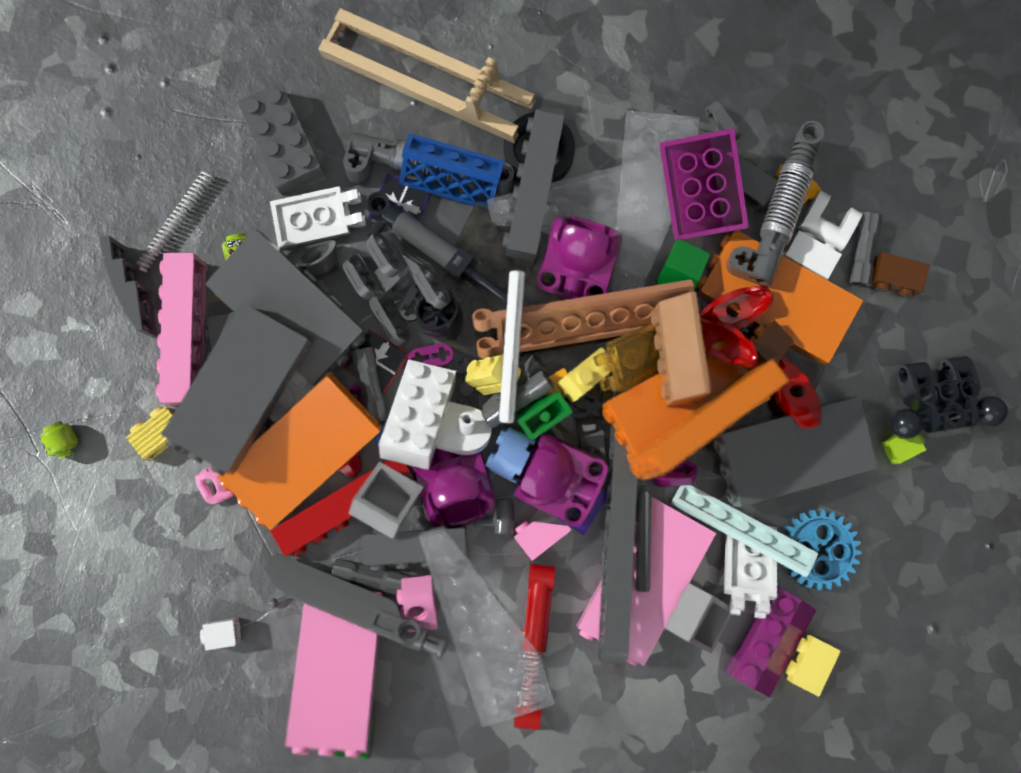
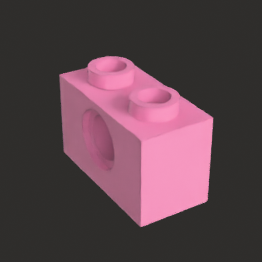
M432 575L402 578L401 589L397 590L398 605H403L400 608L401 618L414 620L418 625L429 630L438 629V611ZM407 629V630H408V633H409V632H416V631L413 630V629Z

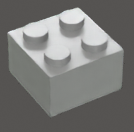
M379 462L353 499L349 514L393 539L416 504L423 487Z
M689 583L681 593L680 601L675 610L670 614L665 628L689 643L712 654L732 615L729 614L730 606Z

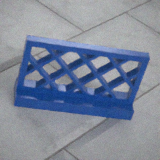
M409 133L402 154L400 185L427 191L434 195L491 211L504 160ZM411 160H415L421 163L415 165ZM435 167H439L445 170L438 172V170ZM427 168L431 175L425 177L420 170ZM414 173L418 179L406 178V175ZM459 174H463V175H466V176H468V177L461 178V177L459 176ZM451 175L455 181L448 183L444 176ZM437 179L442 186H434L430 181ZM481 180L490 182V184L485 185ZM474 181L479 188L471 190L467 183ZM460 186L464 193H458L453 188ZM484 193L489 201L479 199L476 195Z

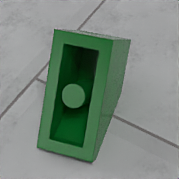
M557 391L536 399L515 413V418L532 441L573 411L560 392Z

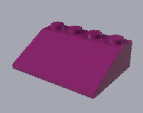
M734 128L659 143L675 241L677 238L683 240L749 228Z

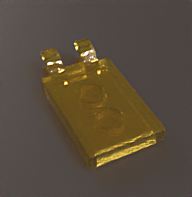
M652 322L606 343L607 351L593 357L595 366L606 364V367L611 366L613 372L612 376L599 381L601 391L612 388V391L625 392L659 374L658 360L660 355L659 350H656L654 345V337L657 334L656 326H653Z

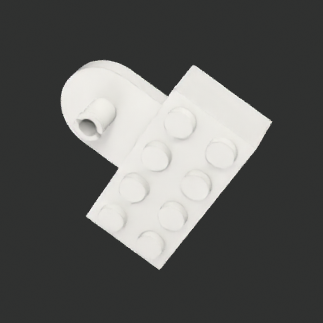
M408 359L379 443L380 458L429 470L435 449L460 455H473L482 451L488 445L491 437V427L488 426L482 417L481 411L473 407L450 402L455 388L456 371Z

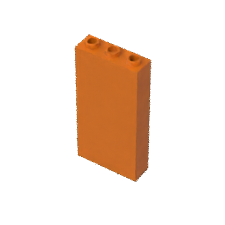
M734 230L731 235L726 233L719 245L723 248L719 256L714 254L708 264V267L711 268L707 276L703 274L696 286L699 288L696 296L712 303L720 296L733 290L760 286L759 284L733 276L726 268V261L734 249L743 246L758 250L760 242L738 230ZM782 255L771 286H767L773 294L772 305L749 326L756 328L761 323L767 325L775 319L794 340L789 347L790 349L820 366L829 364L863 300ZM738 258V260H739L738 264H739V265H743V264H742V260H743V259ZM750 259L748 261V271H751L754 260ZM736 303L729 304L726 308V313L734 317L738 316L740 313L739 305Z
M720 341L714 344L713 348L722 350L727 346V343ZM705 354L710 393L697 404L666 406V399H663L661 395L663 377L662 374H658L605 402L602 405L604 408L602 412L606 421L612 423L614 429H616L615 437L620 445H625L629 453L627 454V459H629L750 370L747 367L721 362ZM766 397L752 409L770 400V397Z
M773 359L744 373L630 457L628 461L631 463V471L637 478L641 477L642 480L665 474L788 382V379Z
M329 372L253 442L234 475L225 473L222 476L219 474L217 478L225 490L231 491L237 497V501L243 508L249 509L255 515V519L260 525L266 526L271 530L380 432L382 425Z

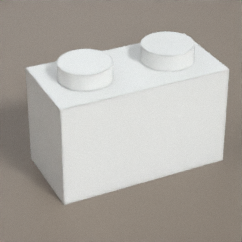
M799 230L790 240L783 256L827 280L842 254L837 252V249L831 244L821 243L815 239L813 234Z

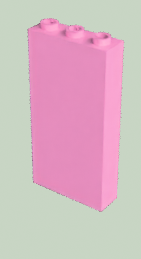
M653 497L649 592H638L636 590L638 514L635 518L627 662L634 666L637 663L645 666L668 623L670 614L675 610L680 601L681 593L690 583L716 535L715 532ZM602 580L577 623V627L581 630L579 634L590 641H593L594 638L598 639Z
M373 592L382 596L381 592ZM306 604L303 605L286 747L293 749L292 754L308 755L309 750H319V755L335 756V751L345 752V757L359 758L361 753H368L379 635Z

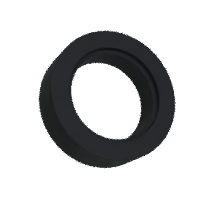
M535 112L525 114L513 122V124L519 127L516 132L519 136L515 143L504 139L503 143L504 162L513 167L514 179L518 182L521 179L516 177L520 161L517 158L515 148L521 136L527 133L528 118H533ZM564 121L559 140L562 147V156L554 166L551 185L558 183L566 176L572 166L575 154L574 136Z

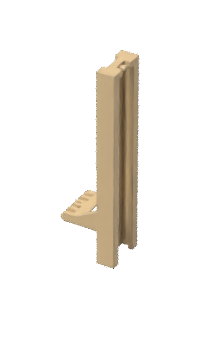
M339 9L333 27L327 38L323 39L318 48L323 58L515 143L519 136L516 133L519 128L518 125L480 109L479 103L487 90L532 110L536 102L535 94L500 79L497 62L494 59L487 58L486 66L479 70L348 11ZM347 28L473 84L475 88L471 89V97H467L464 102L333 43V41L337 42L339 38L338 31L343 33Z

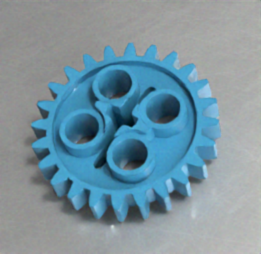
M819 509L818 514H816L815 510H809V517L805 513H800L801 521L792 518L791 521L794 527L785 526V529L789 532L785 536L798 543L804 541L807 547L815 552L819 551L818 545H823L821 548L823 553L818 554L807 577L793 570L788 575L791 577L798 575L796 582L799 584L806 580L805 587L810 589L813 584L816 590H821L823 585L826 589L831 590L832 583L840 587V579L849 581L847 572L856 573L854 568L851 567L852 564H860L855 559V555H860L862 552L855 550V546L861 544V541L853 540V537L858 534L857 531H849L852 524L848 522L842 524L844 517L838 516L835 518V512L829 511L826 515L823 509ZM822 525L825 529V535L820 539L816 531ZM835 534L836 538L833 541H830L833 535ZM837 544L842 549L839 557H835L833 549ZM818 561H822L824 568L818 574L815 571V564Z

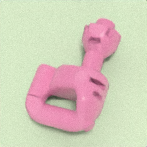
M210 467L197 473L195 477L196 485L207 503L218 504L233 497L234 494L221 486L217 478L219 474L211 470ZM206 479L213 481L217 490L215 495L212 494Z

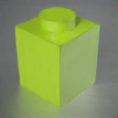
M921 434L910 440L899 439L894 435L880 442L891 464L903 463L926 451L923 445L925 441Z

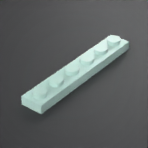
M692 485L680 486L671 502L673 506L805 577L810 573L818 556L817 552Z

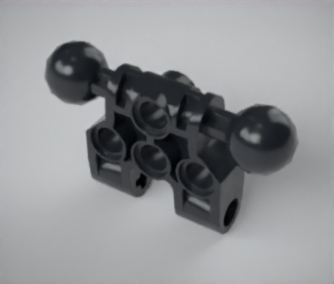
M968 356L942 359L939 363L941 383L935 381L931 368L926 362L902 364L897 369V379L903 403L910 408L897 410L890 419V429L899 439H913L920 434L922 429L927 433L972 427L978 421L985 426H998L1005 421L1008 415V407L999 397L986 396L975 404V400L982 388L974 364Z

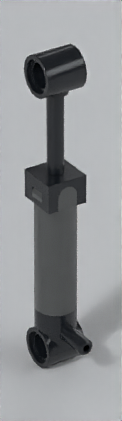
M374 192L368 196L366 207L372 218L377 221L367 234L368 237L375 232L381 233L387 226L445 268L447 273L460 282L466 275L503 301L504 309L507 310L508 293L472 268L475 264L473 256L462 248L458 249L390 200L385 193ZM378 203L386 204L383 210H374ZM523 293V307L528 306V299Z

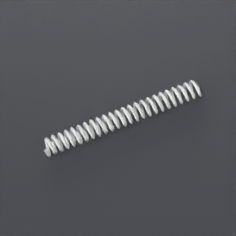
M201 172V175L198 176L199 180L195 179L196 183H193V187H190L191 191H187L188 195H184L185 199H181L183 203H178L180 207L177 206L176 210H173L175 215L170 214L171 218H167L168 222H164L167 227L162 226L163 230H159L160 234H156L158 238H153L155 242H150L152 245L148 246L150 250H145L147 254L142 253L144 258L139 257L141 262L136 261L140 266L139 270L147 272L146 268H150L149 264H153L150 259L156 260L154 256H159L157 252L161 253L158 247L164 249L162 244L167 245L165 240L170 241L167 236L173 237L170 232L175 233V230L171 227L178 229L175 224L181 225L178 220L184 221L182 217L186 218L183 212L189 214L186 208L192 210V207L188 204L195 206L191 200L198 202L195 197L200 198V196L196 192L203 194L199 188L204 191L206 190L201 184L208 187L209 185L204 180L211 183V180L206 176L214 179L211 174Z

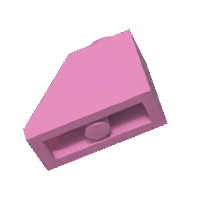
M525 521L515 529L517 534L514 535V538L533 561L569 533L571 529L567 525L532 521L529 524Z

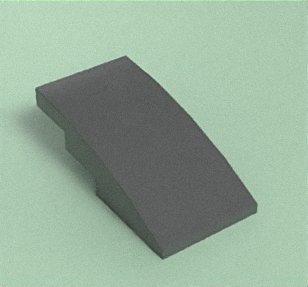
M109 235L99 237L104 264L113 290L124 312L137 331L152 338L158 337L152 290L141 284L139 268L128 262L126 246Z

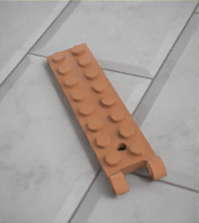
M685 280L522 307L521 327L526 328L521 330L519 352L656 330V326H653L651 322V312L661 301L694 292V284L692 280ZM479 309L473 313V324L476 330L488 331L491 328H497L498 340L484 337L477 341V353L480 358L485 359L486 357L491 358L504 355L507 310L491 312L488 309Z

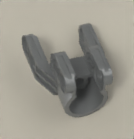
M375 232L367 240V249L371 257H362L361 254L351 255L343 263V270L356 292L365 300H369L370 308L389 340L393 344L401 346L409 339V329L392 302L396 295L407 290L416 282L427 302L438 309H443L447 306L451 299L430 263L410 251L406 252L395 233L381 234Z

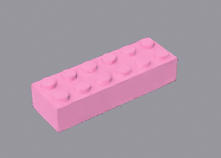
M163 253V261L160 262L163 285L159 287L162 309L158 313L161 334L158 335L157 342L161 353L160 359L157 360V372L160 374V383L156 386V396L159 398L160 403L178 407L205 363L204 327H206L207 286L205 283L207 282V263L194 253Z

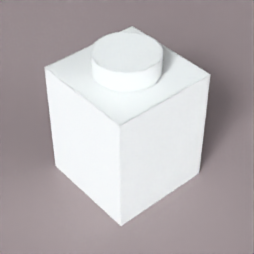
M239 617L212 621L202 625L203 629L200 631L201 643L205 644V650L236 646L242 642Z

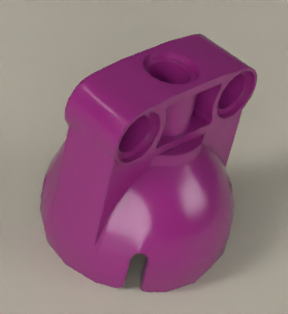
M564 215L557 216L552 223L540 272L537 277L539 287L547 292L569 299L593 296L590 292V288L593 286L601 287L603 289L602 294L608 293L622 245L621 232L615 229L610 230L609 226L579 217L569 218ZM547 272L552 273L556 281L553 283L546 282L543 279V274Z
M542 433L529 454L519 476L520 481L516 484L513 494L519 500L565 521L570 526H579L586 519L603 486L608 471L607 465L599 456L584 451L551 434ZM593 462L601 463L602 468L597 474L589 472V466ZM576 507L580 509L578 517L569 518L567 516V511L570 508Z
M435 449L429 470L411 466L416 483L423 487L420 499L425 517L434 527L439 528L442 525L446 528L465 526L482 519L486 511L491 512L494 509L495 492L487 466H485L486 463L482 451L473 455H460Z

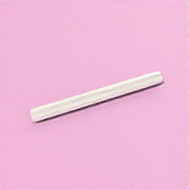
M511 271L509 274L499 420L503 423H513L515 417L525 277L522 271Z

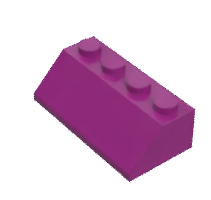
M777 587V598L774 601L769 600L770 613L766 614L765 619L754 618L725 671L733 678L769 698L817 611L803 600L780 587Z

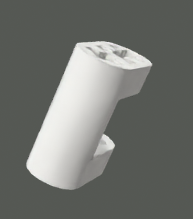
M820 190L802 218L798 230L813 234L816 240L831 244L837 249L836 251L841 252L852 236L863 213L850 208L839 226L821 217L831 196Z

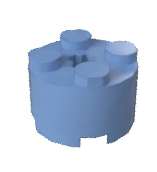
M510 426L508 429L503 428L496 442L500 447L498 451L493 450L485 466L490 468V472L516 483L519 477L517 475L521 474L532 449L528 445L534 446L536 438L531 441L527 434Z

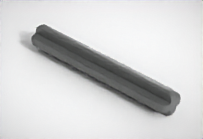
M651 492L638 493L636 590L638 592H649Z

